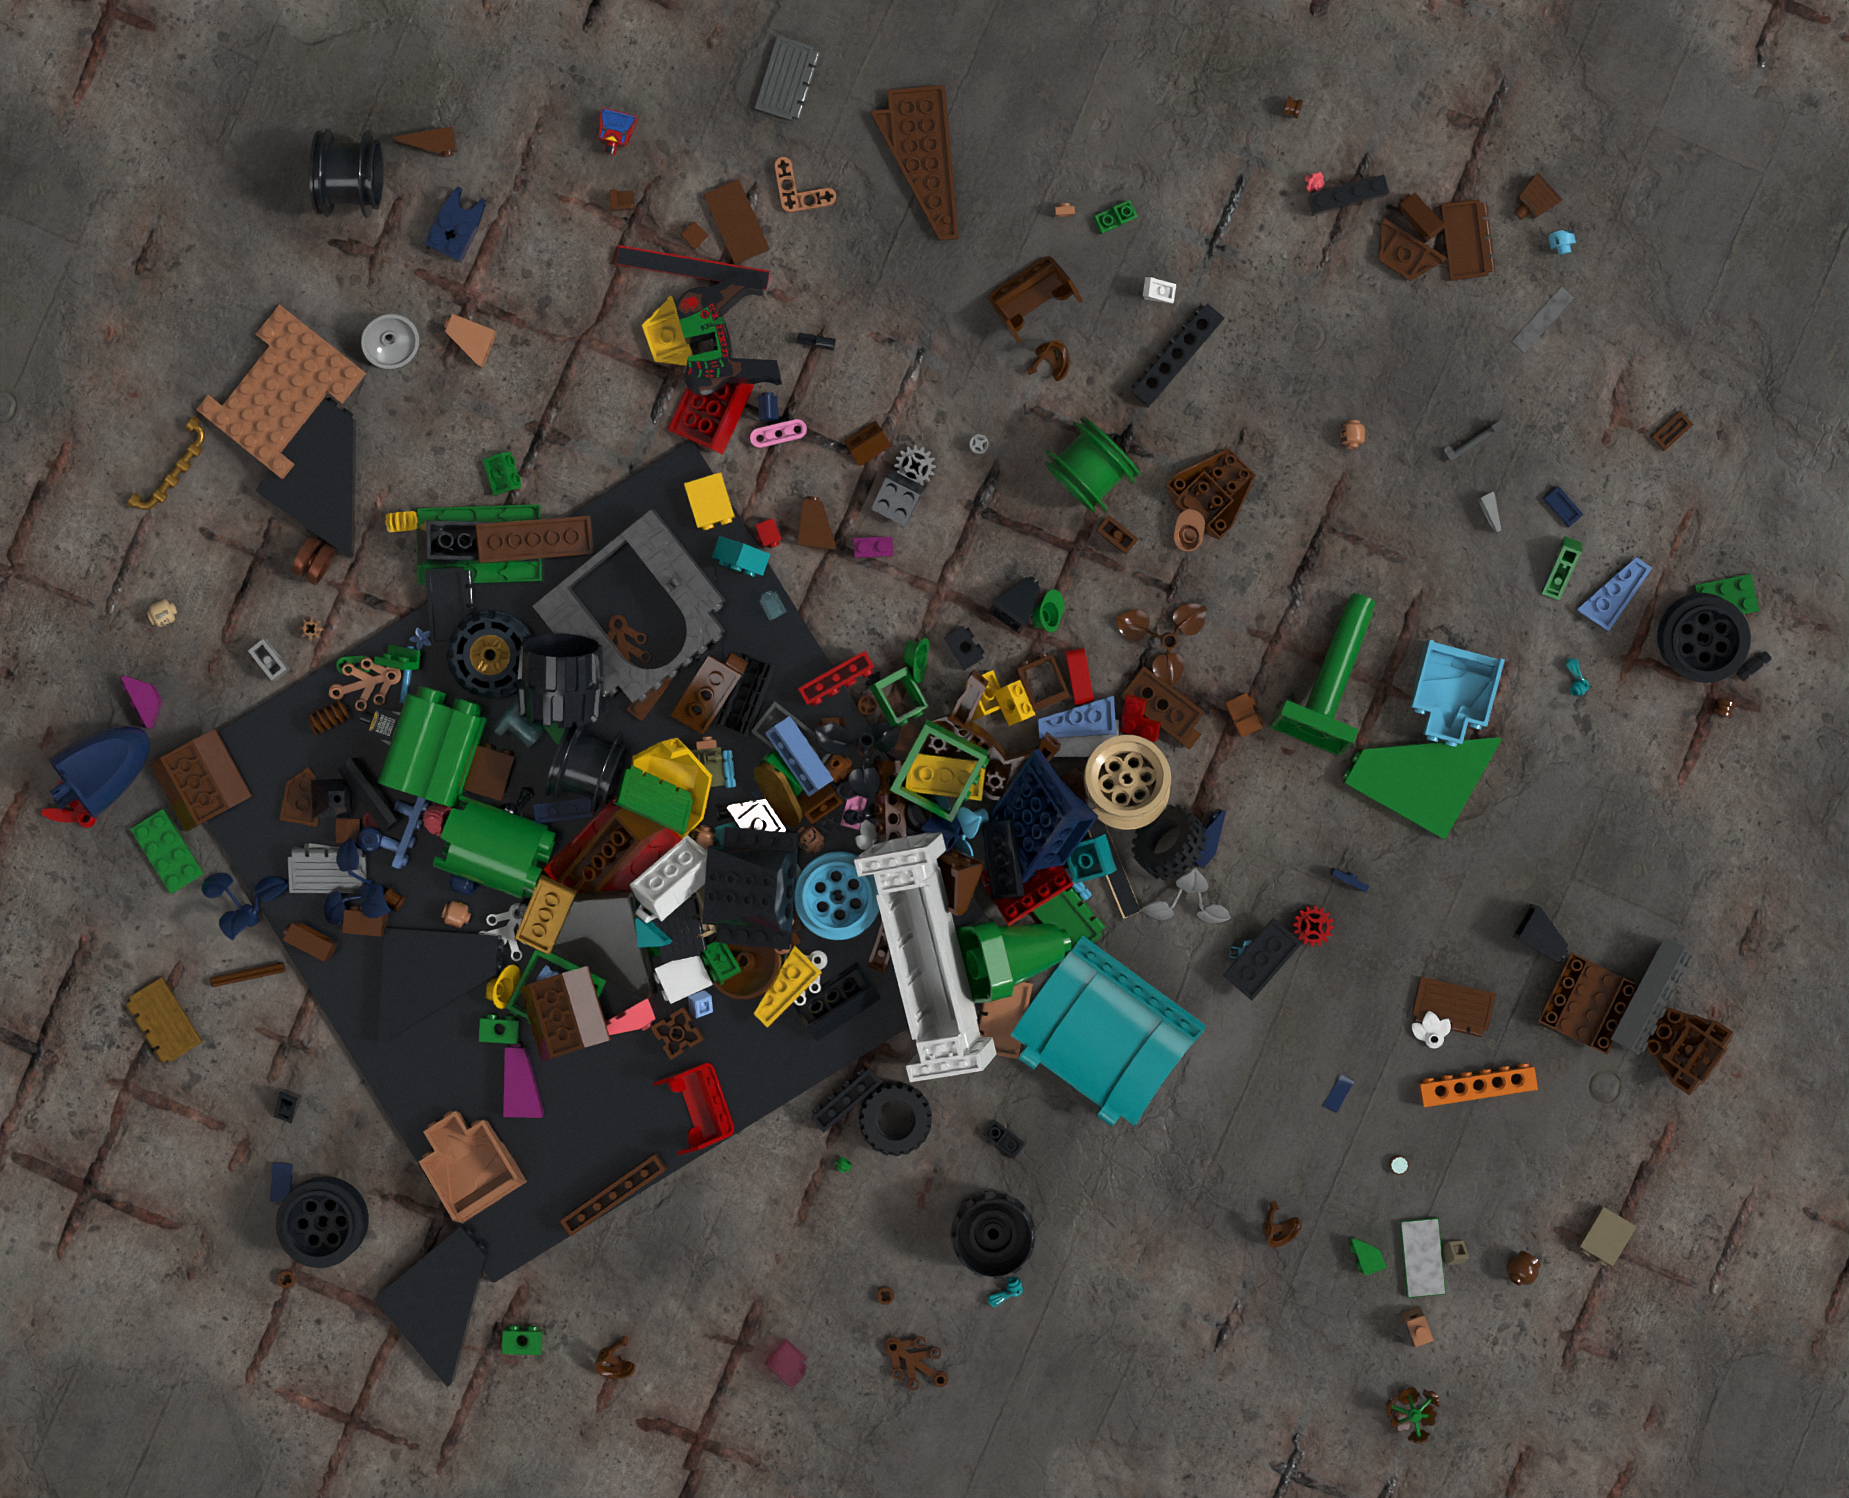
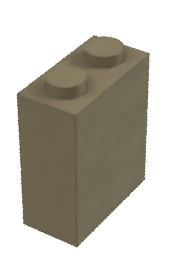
M1600 1205L1577 1245L1582 1247L1580 1251L1589 1257L1591 1254L1597 1256L1596 1261L1604 1266H1607V1264L1614 1266L1635 1231L1636 1226Z

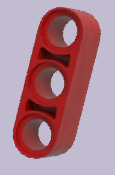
M1085 648L1065 651L1075 706L1094 702Z

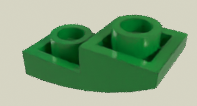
M1128 200L1095 215L1093 219L1102 235L1136 219L1138 216L1131 201Z

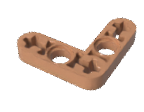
M780 157L776 160V177L781 205L785 212L795 213L829 207L836 202V193L831 188L797 193L791 161L786 157ZM782 161H785V164H789L786 167V173H791V176L779 178V175H783L782 168H778ZM784 180L792 182L790 190H784L781 187ZM794 192L795 195H791V200L796 202V204L793 205L792 209H789L788 206H785V203H788L787 195L783 197L782 194ZM826 192L833 195V198L830 199L831 202L822 199L820 200L821 204H817L816 194L820 193L819 197H824ZM808 195L813 196L815 199L814 204L811 206H807L803 202L804 198Z

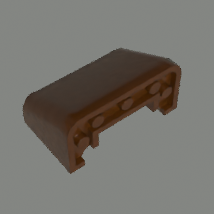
M951 848L947 853L943 852L937 858V862L941 869L948 902L950 903L948 911L953 915H962L968 909L983 871V861Z

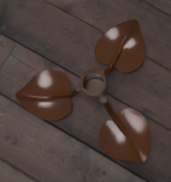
M1196 603L1184 604L1178 607L1172 616L1173 621L1178 624L1173 634L1165 632L1159 635L1146 629L1149 626V617L1144 611L1139 609L1129 610L1118 615L1116 622L1121 634L1130 641H1141L1144 638L1145 632L1160 639L1161 645L1167 648L1166 655L1161 654L1154 659L1152 670L1157 677L1173 687L1179 681L1184 669V661L1181 655L1178 653L1169 654L1171 649L1175 648L1178 643L1176 637L1180 628L1182 633L1186 635L1197 634L1204 625L1207 608Z

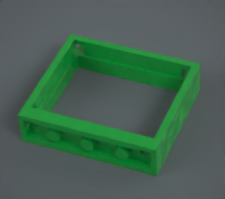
M926 720L894 779L890 791L952 822L954 817L958 818V810L961 808L963 800L968 801L972 793L969 790L972 784L976 786L981 776L978 774L980 769H985L987 766L989 751ZM929 733L978 758L951 811L901 786Z
M536 949L506 1008L510 1010L509 1013L513 1014V1016L519 1018L521 1015L527 1018L526 1022L530 1024L526 1009L516 1003L521 995L520 988L526 985L540 956L568 971L582 968V966L552 951L548 955ZM590 971L594 984L598 985L596 992L599 998L608 979Z

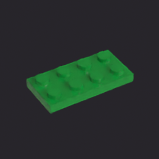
M165 809L160 810L130 829L170 894L175 893L205 874Z

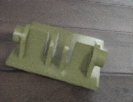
M721 747L690 750L711 773L710 787L725 785Z

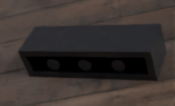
M1383 174L1310 194L1308 201L1312 216L1387 196L1389 189Z

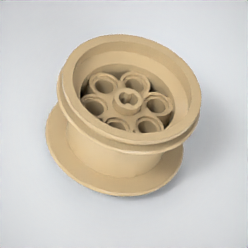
M1135 735L1116 736L1100 744L1088 758L1084 769V787L1088 798L1096 807L1093 811L1104 824L1123 830L1141 828L1153 822L1167 805L1171 785L1170 767L1161 750L1149 740ZM1136 761L1139 765L1136 768H1131L1128 763ZM1112 764H1116L1120 769L1113 772L1109 767ZM1143 775H1149L1151 777V780L1149 782H1144L1141 780V777ZM1126 776L1130 777L1131 783L1125 784L1123 778ZM1110 782L1113 784V787L1105 789L1103 784ZM1143 793L1145 798L1138 800L1135 798V794ZM1123 796L1126 802L1120 804L1116 801V798Z

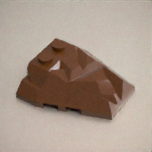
M1665 1007L1666 1011L1663 1017L1659 1018L1656 1023V1031L1647 1040L1648 1045L1646 1049L1657 1061L1659 1067L1666 1073L1671 1083L1690 1096L1697 1090L1699 1085L1705 1083L1727 1052V1046L1734 1032L1718 1021L1708 1020L1697 1015Z

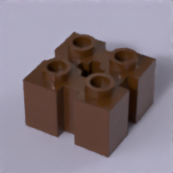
M685 1005L670 1015L672 1019L668 1022L666 1018H663L650 1027L658 1041L662 1038L666 1044L663 1046V1049L670 1060L685 1051V1045L688 1044L691 1048L704 1040V1036L698 1026L692 1027L689 1023L693 1018ZM674 1028L682 1030V1037L673 1035L675 1032Z

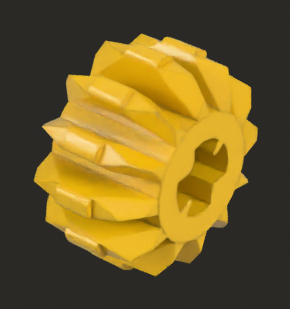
M414 511L388 513L386 515L385 524L389 532L411 531L418 528V517Z

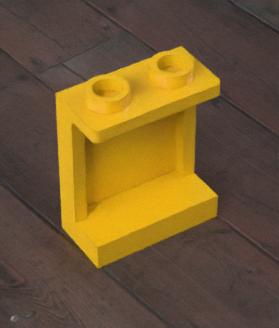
M721 472L684 483L698 529L702 528L703 531L714 528L713 524L721 522V525L731 523L732 518H735Z

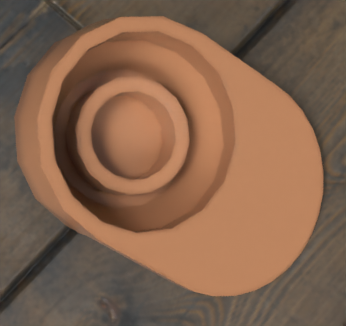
M1188 509L1178 516L1174 531V541L1179 549L1190 552L1201 546L1205 520L1200 512Z

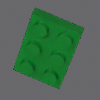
M1752 574L1694 585L1695 593L1717 595L1734 604L1743 614L1759 611ZM1706 613L1700 614L1701 623L1706 622Z

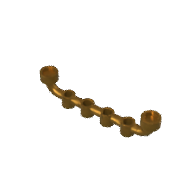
M193 416L185 426V429L189 432L196 431V440L190 445L187 452L165 478L148 502H142V496L136 492L128 501V506L132 509L138 507L142 510H148L153 508L158 502L162 504L166 500L168 494L165 492L169 487L174 488L178 484L180 479L177 476L180 472L186 473L192 465L189 463L190 459L193 456L197 458L203 451V448L200 446L205 439V432L199 425L200 420Z

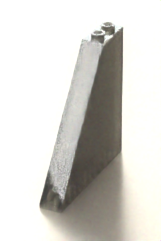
M632 889L577 893L551 953L581 968L589 966L591 973L643 999H648V1001H653L657 994L647 947L638 948L635 920L638 917L636 915L638 907ZM530 897L524 898L518 907V913L522 919L531 900Z

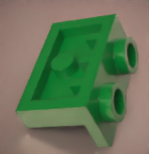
M502 452L482 459L493 496L522 488L521 478L517 473L515 459L511 452Z
M388 645V653H383V656H375L374 664L400 670L419 669L420 650Z
M714 941L707 945V950L702 951L700 957L705 966L709 965L711 969L710 975L714 982L718 981L722 985L725 980L741 972L727 944Z

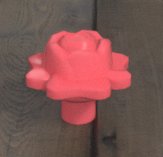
M1322 172L1313 173L1312 176L1306 175L1305 181L1308 183L1306 189L1309 193L1320 191L1324 186V175H1322Z

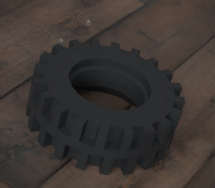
M1171 804L1167 805V809L1163 810L1153 822L1143 826L1141 829H1136L1135 833L1138 836L1132 839L1135 847L1131 848L1132 853L1135 854L1134 859L1156 879L1160 877L1162 880H1167L1168 876L1171 879H1176V874H1186L1185 869L1188 867L1192 869L1194 867L1192 863L1195 859L1200 860L1201 856L1199 853L1205 850V846L1202 843L1207 841V837L1203 834L1206 832V828L1202 826L1203 823L1187 808H1183L1180 805H1176L1175 808ZM1179 827V836L1172 847L1165 852L1156 854L1155 848L1159 840L1173 828Z

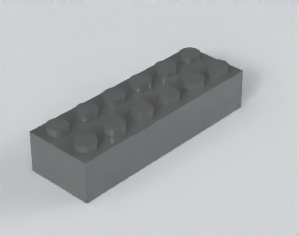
M1666 937L1663 939L1611 1040L1637 1055L1645 1051L1649 1036L1653 1035L1656 1031L1658 1019L1663 1017L1667 1002L1671 1001L1675 994L1674 988L1677 984L1681 983L1684 977L1683 971L1686 967L1690 966L1693 957H1691L1692 952Z

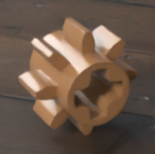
M311 617L309 622L304 619V626L299 627V629L304 631L302 637L308 635L310 641H313V636L321 638L319 633L325 630L320 628L322 621L314 622V617ZM309 625L316 626L314 627V633L308 632L310 630Z

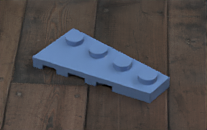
M1635 557L1576 610L1608 632L1652 567Z

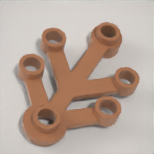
M365 657L361 661V667L365 670L372 669L380 673L379 675L372 676L354 667L352 663H346L342 669L343 673L348 676H356L362 680L344 686L334 683L330 686L329 696L334 700H339L346 693L365 688L361 697L355 703L356 709L363 711L367 707V700L375 685L383 682L379 693H376L373 699L376 705H382L385 702V695L390 686L400 681V669L376 665L371 658ZM369 661L370 666H365L363 662ZM350 666L352 671L347 672L345 667ZM394 673L395 677L389 678L388 674ZM339 690L340 694L334 695L333 691ZM381 696L383 700L378 702L376 697ZM358 702H363L365 706L359 707Z

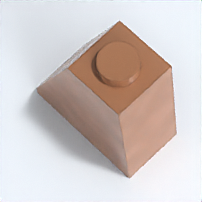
M452 314L451 318L448 317L444 325V328H446L445 332L479 367L484 368L497 332Z

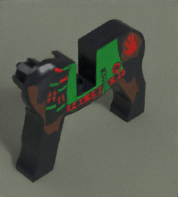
M758 271L729 277L714 286L689 289L679 298L677 314L686 344L712 339L715 349L714 351L688 356L685 381L693 393L700 396H708L714 394L727 382H729V385L733 383L757 384L761 382L782 385L777 360L733 358L732 342L723 315L745 296L764 295Z

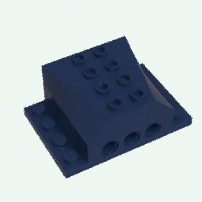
M1036 749L1033 750L989 815L988 822L1014 819L1022 881L1026 883L1035 870L1063 866L1096 821L1098 815L1063 782L1041 750Z

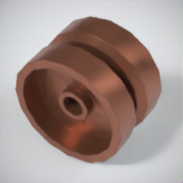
M310 536L298 552L292 565L291 573L299 577L306 574V581L317 585L327 572L336 549L327 544L321 547V541Z

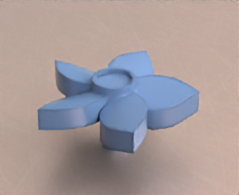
M416 628L417 636H413L409 640L417 642L416 647L418 650L423 647V644L431 646V642L427 639L430 637V631L423 633L422 630Z

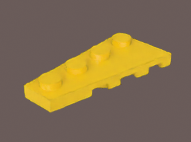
M796 946L793 947L790 955L784 962L776 982L766 992L754 1012V1015L767 1028L822 974Z

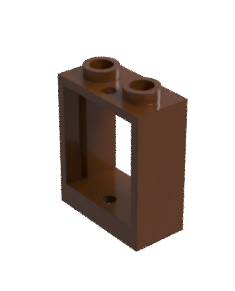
M1048 653L1039 655L1037 656L1038 660L1032 663L1030 660L1019 664L1020 668L1017 669L1034 712L1070 697L1053 654L1048 655ZM1050 661L1062 692L1035 702L1023 671Z
M299 921L288 924L283 931V935H285L283 941L323 962L330 960L339 943Z

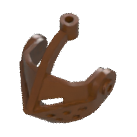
M1053 340L1040 345L1035 351L1038 357L1034 360L1032 366L1026 369L1028 375L1036 373L1039 363L1044 358H1047L1053 367V378L1056 381L1064 379L1070 366V358L1066 346L1059 340ZM1055 349H1057V352H1058V356H1059L1058 359H1056V356H1055V352H1054Z
M1272 1201L1269 1203L1270 1209L1267 1214V1221L1262 1225L1263 1234L1269 1246L1280 1247L1289 1243L1298 1235L1302 1223L1298 1217H1294L1284 1224L1273 1225V1215L1279 1207L1276 1201ZM1281 1232V1235L1273 1238L1274 1234Z
M622 1336L621 1340L614 1343L610 1348L605 1347L600 1351L595 1364V1371L599 1375L612 1379H623L634 1373L636 1369L634 1363L620 1361L612 1355L617 1348L627 1346L628 1337ZM604 1363L613 1364V1367L604 1366Z

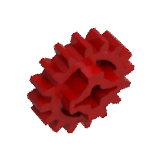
M1313 905L1312 910H1310L1309 906H1306L1305 912L1299 910L1300 917L1294 916L1298 920L1297 923H1292L1293 926L1297 927L1293 933H1299L1297 939H1304V945L1310 942L1311 947L1314 946V943L1321 946L1322 940L1327 943V935L1333 936L1329 932L1330 929H1335L1334 926L1330 925L1334 919H1328L1330 913L1326 912L1324 914V908L1321 907L1317 910L1316 905ZM1317 913L1320 916L1311 918L1308 914ZM1302 920L1305 921V928L1301 930ZM1309 921L1318 923L1316 927L1319 933L1316 930L1309 929L1311 927ZM1326 922L1325 932L1322 931V924ZM1310 934H1316L1318 938L1310 939L1307 938V936H1309Z

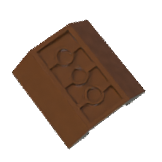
M216 729L184 744L150 764L186 832L252 797Z
M1571 952L1538 1022L1608 1055L1614 1043L1611 1038L1639 985Z
M589 966L545 978L520 988L542 1062L611 1040Z

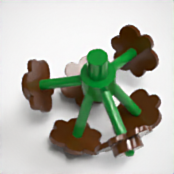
M1409 1387L1408 1389H1402L1401 1394L1398 1395L1400 1402H1403L1404 1405L1410 1404L1411 1409L1409 1411L1395 1406V1395L1392 1400L1387 1401L1385 1410L1387 1411V1417H1390L1392 1414L1391 1425L1398 1432L1408 1431L1410 1429L1409 1422H1414L1416 1431L1411 1432V1435L1408 1436V1441L1421 1444L1428 1441L1430 1433L1423 1429L1420 1430L1418 1422H1421L1422 1426L1435 1425L1437 1412L1434 1411L1432 1405L1428 1404L1431 1403L1439 1407L1440 1401L1435 1392L1424 1389L1423 1395L1427 1400L1419 1409L1415 1408L1414 1404L1417 1403L1420 1393L1416 1391L1415 1387Z

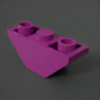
M130 676L121 677L123 681L121 683L122 688L126 693L129 692L132 698L130 703L134 710H138L140 714L138 718L141 725L147 729L154 728L163 703L155 685Z

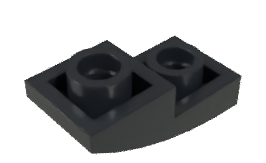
M993 1120L982 1134L1013 1159L1016 1158L1026 1145L1025 1142L996 1120Z

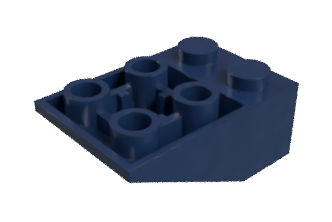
M1223 809L1215 810L1209 817L1211 821L1207 825H1202L1206 828V832L1203 834L1207 837V841L1202 843L1205 846V850L1200 851V860L1195 859L1194 861L1201 868H1204L1216 855L1226 811Z

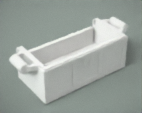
M686 835L630 884V887L637 901L641 904L639 909L636 910V915L645 923L655 918L662 921L705 884L707 850L703 849ZM646 908L652 915L649 916L643 909Z

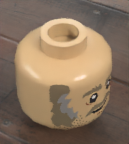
M166 599L151 604L147 614L152 625L156 624V626L162 627L175 621L174 614H177V609L174 603H169Z

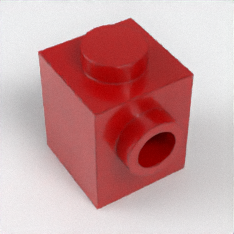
M774 518L755 525L758 531L755 536L759 545L763 543V546H768L769 549L780 545L779 542L782 541Z

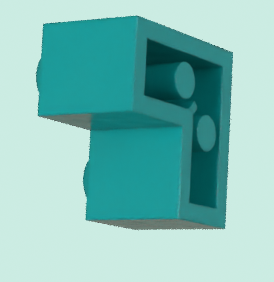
M719 536L712 558L719 560V565L729 568L731 564L730 568L740 572L744 569L743 573L754 577L755 573L763 576L771 554L744 543Z

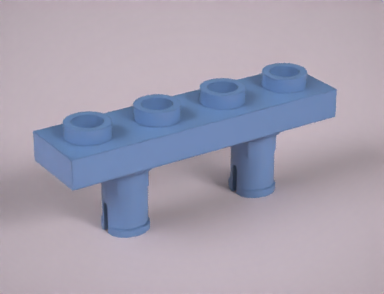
M418 797L414 805L397 800L393 810L409 816V822L402 840L397 841L383 836L380 845L395 852L396 856L392 864L395 868L400 869L402 865L406 866L409 855H407L409 847L413 848L416 841V837H414L416 829L420 830L423 819L420 818L430 804L427 799Z

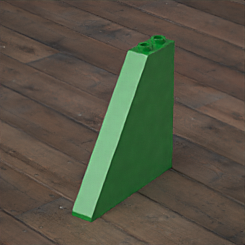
M1494 737L1463 740V744H1457L1456 747L1446 745L1445 742L1361 749L1360 752L1357 751L1353 756L1352 761L1354 763L1351 769L1347 768L1342 776L1344 778L1343 783L1445 840L1502 739Z

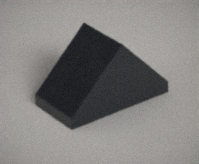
M287 1089L280 1091L274 1117L292 1123L302 1095Z

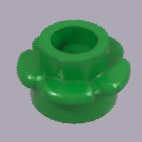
M843 1156L835 1160V1168L842 1173H845V1171L850 1172L852 1163Z

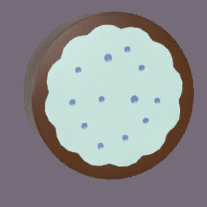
M1396 1155L1390 1160L1389 1167L1394 1174L1403 1175L1409 1169V1162L1404 1156Z

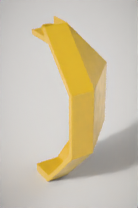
M678 738L659 742L632 756L631 765L643 770L642 776L644 772H648L659 777V782L663 779L676 785V789L680 787L691 792L690 798L693 799L686 832L682 835L677 833L683 839L704 819L712 775Z

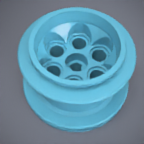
M841 851L822 854L808 863L797 879L794 893L796 911L803 924L820 937L831 940H844L855 937L864 932L873 923L879 912L876 897L878 890L874 874L858 877L854 859L858 857L857 855ZM833 871H839L842 874L840 881L836 882L831 879ZM851 879L859 881V887L855 890L851 889L848 885ZM818 882H823L826 885V890L822 893L817 892L815 889V885ZM841 890V894L844 896L843 899L835 900L833 892ZM853 898H858L861 901V906L858 909H854L850 905V901ZM820 901H824L828 905V909L825 912L817 909V904ZM838 909H842L846 914L842 920L835 918L834 913Z

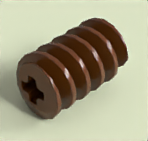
M337 699V706L330 702V709L322 706V713L317 709L315 710L316 716H313L310 712L308 713V721L316 736L318 735L317 730L321 733L325 732L324 726L330 730L332 729L331 723L336 727L339 725L338 720L341 723H345V716L349 720L352 719L344 703Z

